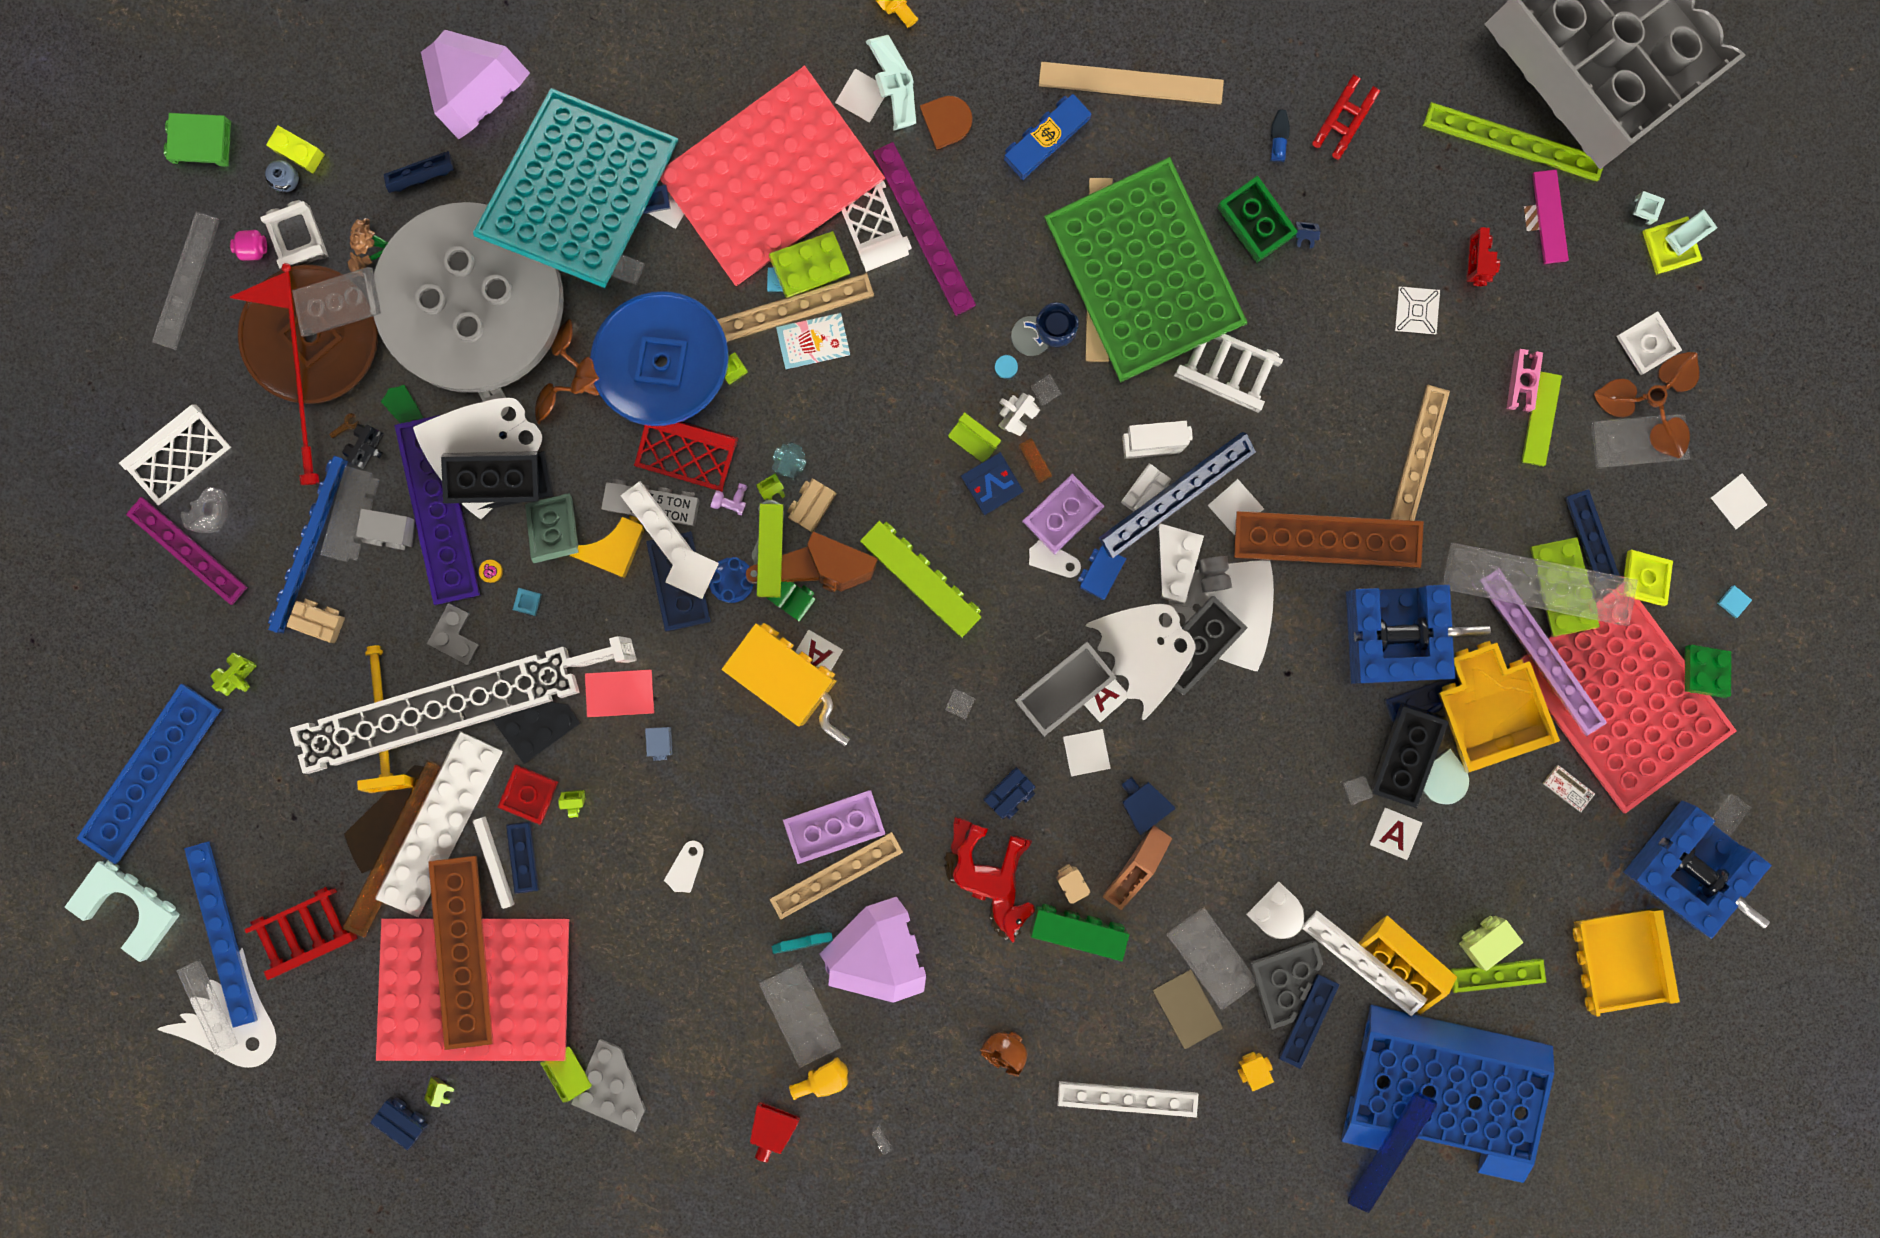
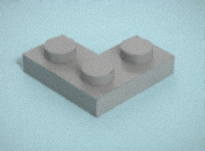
M448 603L427 644L466 665H470L480 646L476 642L460 635L470 613Z

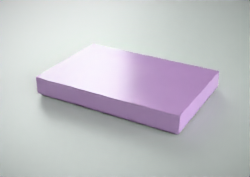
M1071 474L1022 522L1055 555L1104 508V505Z

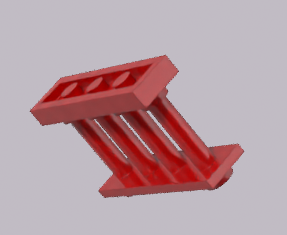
M324 887L314 892L315 897L268 919H264L263 916L250 922V927L244 929L246 933L254 930L258 933L271 962L269 964L271 969L264 971L267 980L358 939L355 930L347 933L346 929L343 930L328 896L337 893L336 888L328 890L327 887ZM317 901H320L334 932V940L327 943L325 939L322 940L307 907ZM296 911H299L313 942V949L308 952L300 948L286 917ZM276 920L292 952L290 954L292 959L286 962L279 958L265 925Z

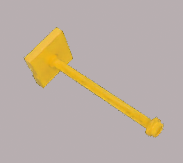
M379 645L368 646L365 652V656H370L374 703L383 700L379 655L383 654V650H381ZM388 750L379 753L381 769L379 778L357 781L358 790L367 793L416 787L415 778L404 774L393 776V773H390Z

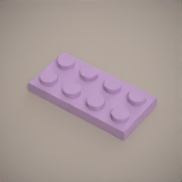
M871 790L783 820L797 864L886 834Z

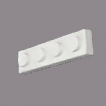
M641 481L620 495L672 565L675 561L680 562L684 560L686 556L681 546L693 551Z

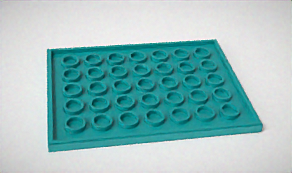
M550 88L475 227L473 235L605 288L678 144V138Z

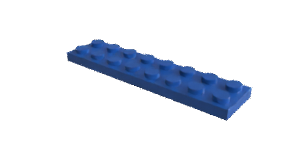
M180 684L76 839L112 863L118 864L222 709L185 684Z

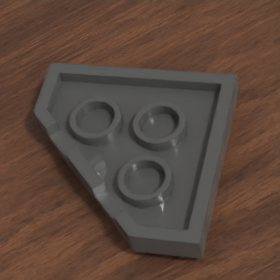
M1311 940L1250 962L1270 1029L1273 1030L1294 1022L1298 1014L1296 1012L1302 1000H1305L1316 972L1320 970L1323 964L1317 941Z

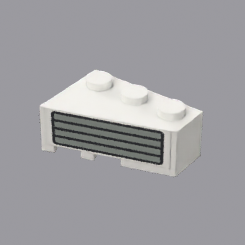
M1161 523L1157 525L1160 598L1180 604L1185 603L1204 536Z

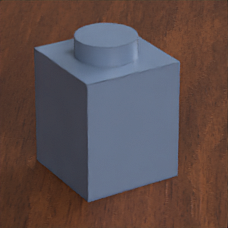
M671 727L645 729L647 757L653 756V761L667 760V755H673Z

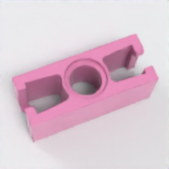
M1519 349L1514 353L1506 409L1516 410L1519 406V403H1517L1519 392H1525L1526 405L1523 407V411L1530 412L1535 410L1543 352L1536 351L1533 354H1529V358L1532 359L1530 369L1523 368L1524 355H1528L1529 350ZM1521 375H1525L1528 377V386H1524L1521 384Z

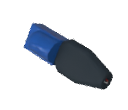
M1283 109L1277 111L1272 123L1271 137L1273 140L1270 161H1285L1290 124L1287 111Z

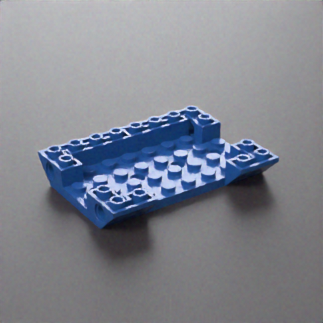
M1370 1005L1361 1051L1364 1052L1355 1096H1350L1341 1142L1387 1152L1396 1134L1480 1152L1478 1173L1524 1183L1535 1165L1554 1076L1553 1046L1413 1014L1410 1016L1407 1012ZM1382 1075L1387 1076L1389 1079L1388 1085L1384 1088L1377 1086V1079ZM1426 1086L1434 1087L1435 1092L1431 1098L1423 1096V1089ZM1473 1096H1478L1480 1098V1105L1474 1109L1470 1108L1468 1104L1469 1099ZM1520 1106L1525 1107L1526 1115L1521 1119H1517L1514 1115L1516 1108Z

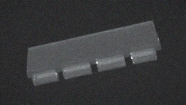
M345 466L320 555L348 562L349 558L357 560L361 544L354 543L353 541L354 538L363 540V538L356 536L361 509H372L374 500L368 499L366 496L367 494L376 495L380 481L372 478V473Z

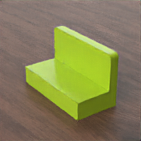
M965 412L948 435L952 441L981 463L989 459L1001 443L997 436Z
M566 1047V1061L540 1062L563 1103L572 1100L592 1086L570 1047Z

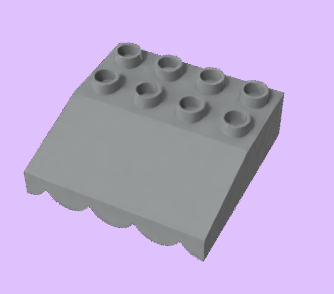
M1508 0L1485 23V26L1493 34L1497 43L1505 49L1524 73L1526 80L1536 88L1552 108L1554 115L1563 122L1579 142L1585 154L1591 157L1599 169L1607 165L1746 56L1737 47L1723 44L1724 35L1721 24L1708 11L1695 9V0Z

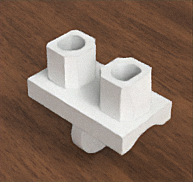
M1022 393L1019 398L1012 395L1009 401L1002 398L1000 404L1004 407L999 414L1004 418L998 426L1005 431L1021 436L1027 427L1020 421L1023 414L1033 419L1040 411L1039 407L1033 402L1035 398L1025 393Z

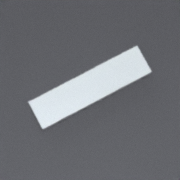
M482 817L473 820L501 908L510 907L515 903L487 819Z

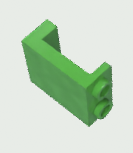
M169 113V118L165 122V131L168 134L167 143L164 144V155L167 160L173 164H178V161L203 162L229 167L231 121L222 115Z

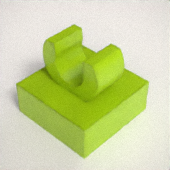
M735 352L729 355L725 376L726 381L730 385L748 373Z
M776 473L756 484L764 500H773L772 496L776 493H779L782 498L785 497L784 487Z
M585 791L561 792L559 808L567 809L569 818L578 817L579 808L583 807L586 799Z
M431 1077L424 1100L434 1107H440L441 1102L449 1104L450 1100L447 1097H443L444 1092H453L454 1089L449 1084H445L440 1078Z

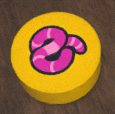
M486 560L479 567V576L485 582L495 583L503 575L502 565L495 560Z

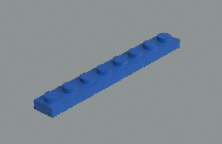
M333 456V459H330L326 465V478L319 484L317 494H319L318 499L310 508L309 515L311 517L309 523L302 529L301 537L303 539L300 546H297L293 553V559L295 560L292 568H289L285 574L286 584L284 589H281L276 599L278 605L269 617L268 624L270 626L268 630L276 633H284L346 469L348 461Z
M210 842L184 848L232 1027L255 1022L258 1018Z

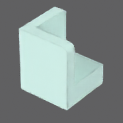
M1642 191L1634 199L1637 204L1633 215L1646 219L1645 224L1651 225L1658 220L1665 199Z

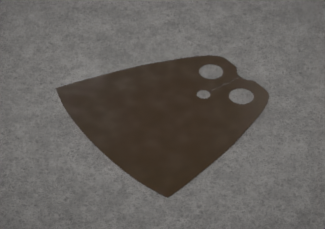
M413 765L404 775L415 778L416 787L387 791L344 833L351 855L361 873L372 870L396 857L429 792L421 789L420 780L427 776L435 780L438 771L425 766ZM412 798H416L418 800V804L416 806H412L410 804V800Z

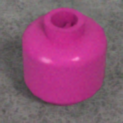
M257 230L238 231L234 239L230 241V248L232 253H235L241 261L260 260L263 254L267 253V240Z

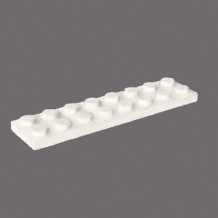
M459 731L375 896L376 900L419 917L431 894L428 861L449 858L503 752L501 749Z

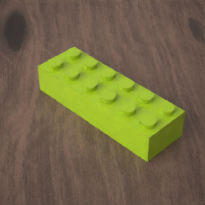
M878 521L860 540L861 544L878 558L885 567L954 632L963 638L981 619L979 615L981 610L972 601L967 604L962 599L964 594L955 585L950 588L945 583L947 578L938 569L933 572L928 567L930 562L921 553L916 556L911 551L913 546L904 537L899 540L895 536L896 530L887 521L884 524Z

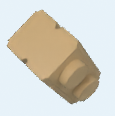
M813 478L810 482L805 481L799 491L802 494L798 502L794 500L787 511L790 513L788 517L790 520L811 533L815 531L837 495L835 491Z
M306 598L304 602L296 601L287 627L329 643H335L345 620V617L339 615L340 611L326 606L325 610L318 608L317 602Z
M1068 864L1058 870L1059 874L1056 879L1069 903H1075L1090 894V890L1077 867H1071Z

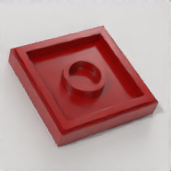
M515 764L497 808L541 825L559 781Z

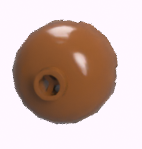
M1004 1032L995 1033L985 1041L980 1049L982 1051L981 1055L998 1069L1000 1066L1008 1068L1005 1073L1013 1076L1020 1075L1027 1061V1050L1021 1043L1022 1038L1014 1032L1009 1034Z

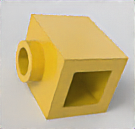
M1251 1052L1242 1057L1243 1060L1238 1062L1241 1069L1237 1070L1243 1083H1248L1252 1091L1274 1082L1269 1072L1273 1068L1268 1057L1263 1058L1260 1053Z

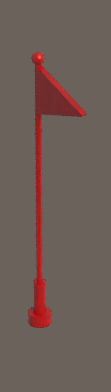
M284 263L282 270L285 273L234 294L230 298L289 309L303 438L301 451L304 474L299 475L300 485L319 484V475L313 473L311 447L308 446L289 274L291 265Z

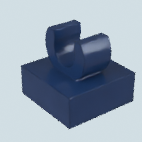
M1296 221L1295 228L1298 231L1296 234L1297 246L1301 247L1302 240L1308 239L1310 240L1309 248H1313L1315 245L1314 240H1319L1320 238L1319 224Z

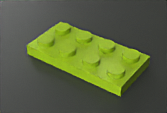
M1578 537L1532 546L1530 550L1552 637L1599 628L1600 625Z

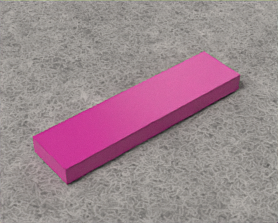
M1557 169L1532 173L1544 264L1567 262L1569 258Z

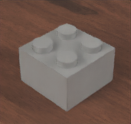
M361 509L356 536L363 538V543L382 546L383 542H385L386 547L405 550L406 546L413 547L416 522L415 519L406 516Z

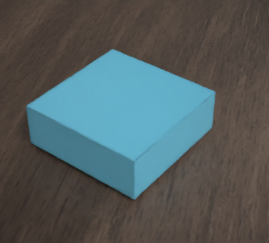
M1733 585L1717 604L1734 618H1738L1752 599Z
M518 588L513 610L536 616L542 594Z

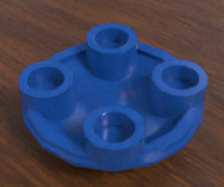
M737 557L718 561L719 564L709 583L711 592L719 600L726 603H737L744 600L751 593L754 584L746 579V570L750 566Z

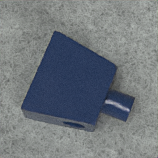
M1131 776L1121 784L1128 794L1121 802L1140 835L1176 809L1149 782L1139 786Z

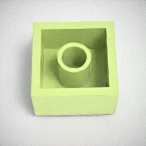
M1498 916L1485 918L1480 923V928L1476 931L1470 930L1462 936L1463 940L1459 943L1474 965L1485 971L1489 970L1523 944V941L1508 921Z

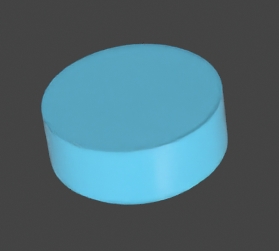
M1004 355L997 359L995 372L1000 378L1010 379L1017 373L1018 363L1015 358Z

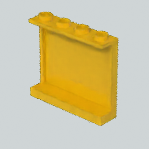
M1651 908L1574 922L1575 928L1572 929V933L1579 947L1577 960L1583 969L1581 983L1587 991L1585 1005L1591 1014L1598 1017L1600 1013L1663 1002L1670 1004L1680 1002L1662 909Z

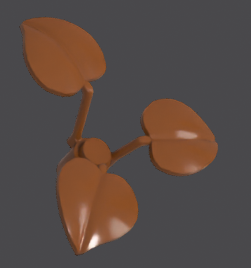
M568 319L558 329L552 343V353L555 356L561 354L577 367L571 387H553L552 383H548L543 387L535 405V417L538 424L551 412L557 391H571L573 394H582L585 391L595 396L599 395L594 382L599 380V377L595 372L593 360L590 357H585L579 364L566 353L565 349L569 346L572 338L571 319Z
M1686 352L1666 360L1660 367L1659 378L1668 384L1666 386L1655 385L1649 389L1648 394H1643L1641 397L1635 398L1637 388L1630 380L1615 379L1597 390L1595 398L1603 410L1616 417L1631 415L1635 411V402L1647 400L1652 407H1659L1663 424H1657L1652 428L1650 442L1658 452L1675 458H1681L1688 449L1690 431L1685 421L1681 418L1674 417L1667 422L1664 403L1667 399V390L1671 386L1678 392L1689 391L1696 386L1700 374L1698 355L1696 352Z

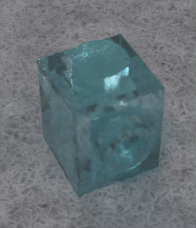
M791 442L789 445L782 444L781 448L777 447L772 457V460L775 461L772 470L795 480L798 471L802 473L807 462L804 459L805 454L801 452L802 447Z

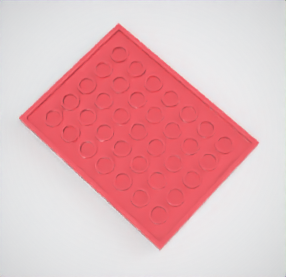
M804 65L669 163L660 181L663 185L667 186L670 195L734 285L738 286L771 262L769 258L770 253L796 244L882 182L885 177Z
M1621 583L1594 603L1600 625L1599 628L1548 637L1607 723L1585 736L1528 653L1518 660L1523 659L1524 663L1530 661L1551 717L1622 813L1626 814L1737 732V730L1710 695L1685 692V660L1641 601L1622 595L1623 583Z
M381 919L376 1061H566L569 919H482L493 1044L444 1050L433 919Z

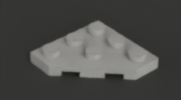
M599 1039L585 1071L592 1086L576 1096L571 1105L636 1132L646 1108L639 1096L631 1070L628 1068L621 1047Z

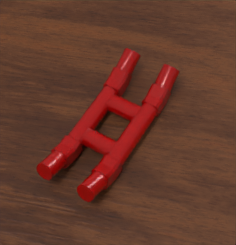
M1355 74L1352 75L1312 143L1314 147L1320 148L1331 128L1342 134L1343 137L1332 154L1333 158L1337 160L1342 157L1381 91L1373 86L1360 108L1349 102V98L1361 80ZM1343 109L1355 116L1349 127L1337 121Z

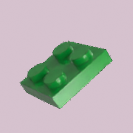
M1696 645L1685 646V692L1722 698L1731 697V651Z

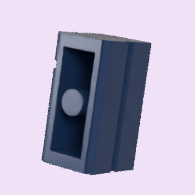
M1015 767L983 800L1002 819L1005 817L1010 819L1019 810L1016 806L1022 800L1026 803L1036 794L1033 791L1036 786Z
M390 1097L379 1109L370 1124L408 1151L428 1124L424 1122L425 1117L416 1111L412 1113L405 1108L407 1105L404 1101L397 1097L394 1099Z

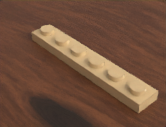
M890 832L770 898V901L781 920L900 855L903 851L893 832Z

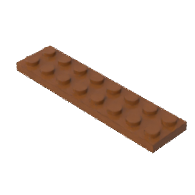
M1237 511L1234 558L1421 568L1424 521Z
M477 856L428 861L444 1050L493 1044Z

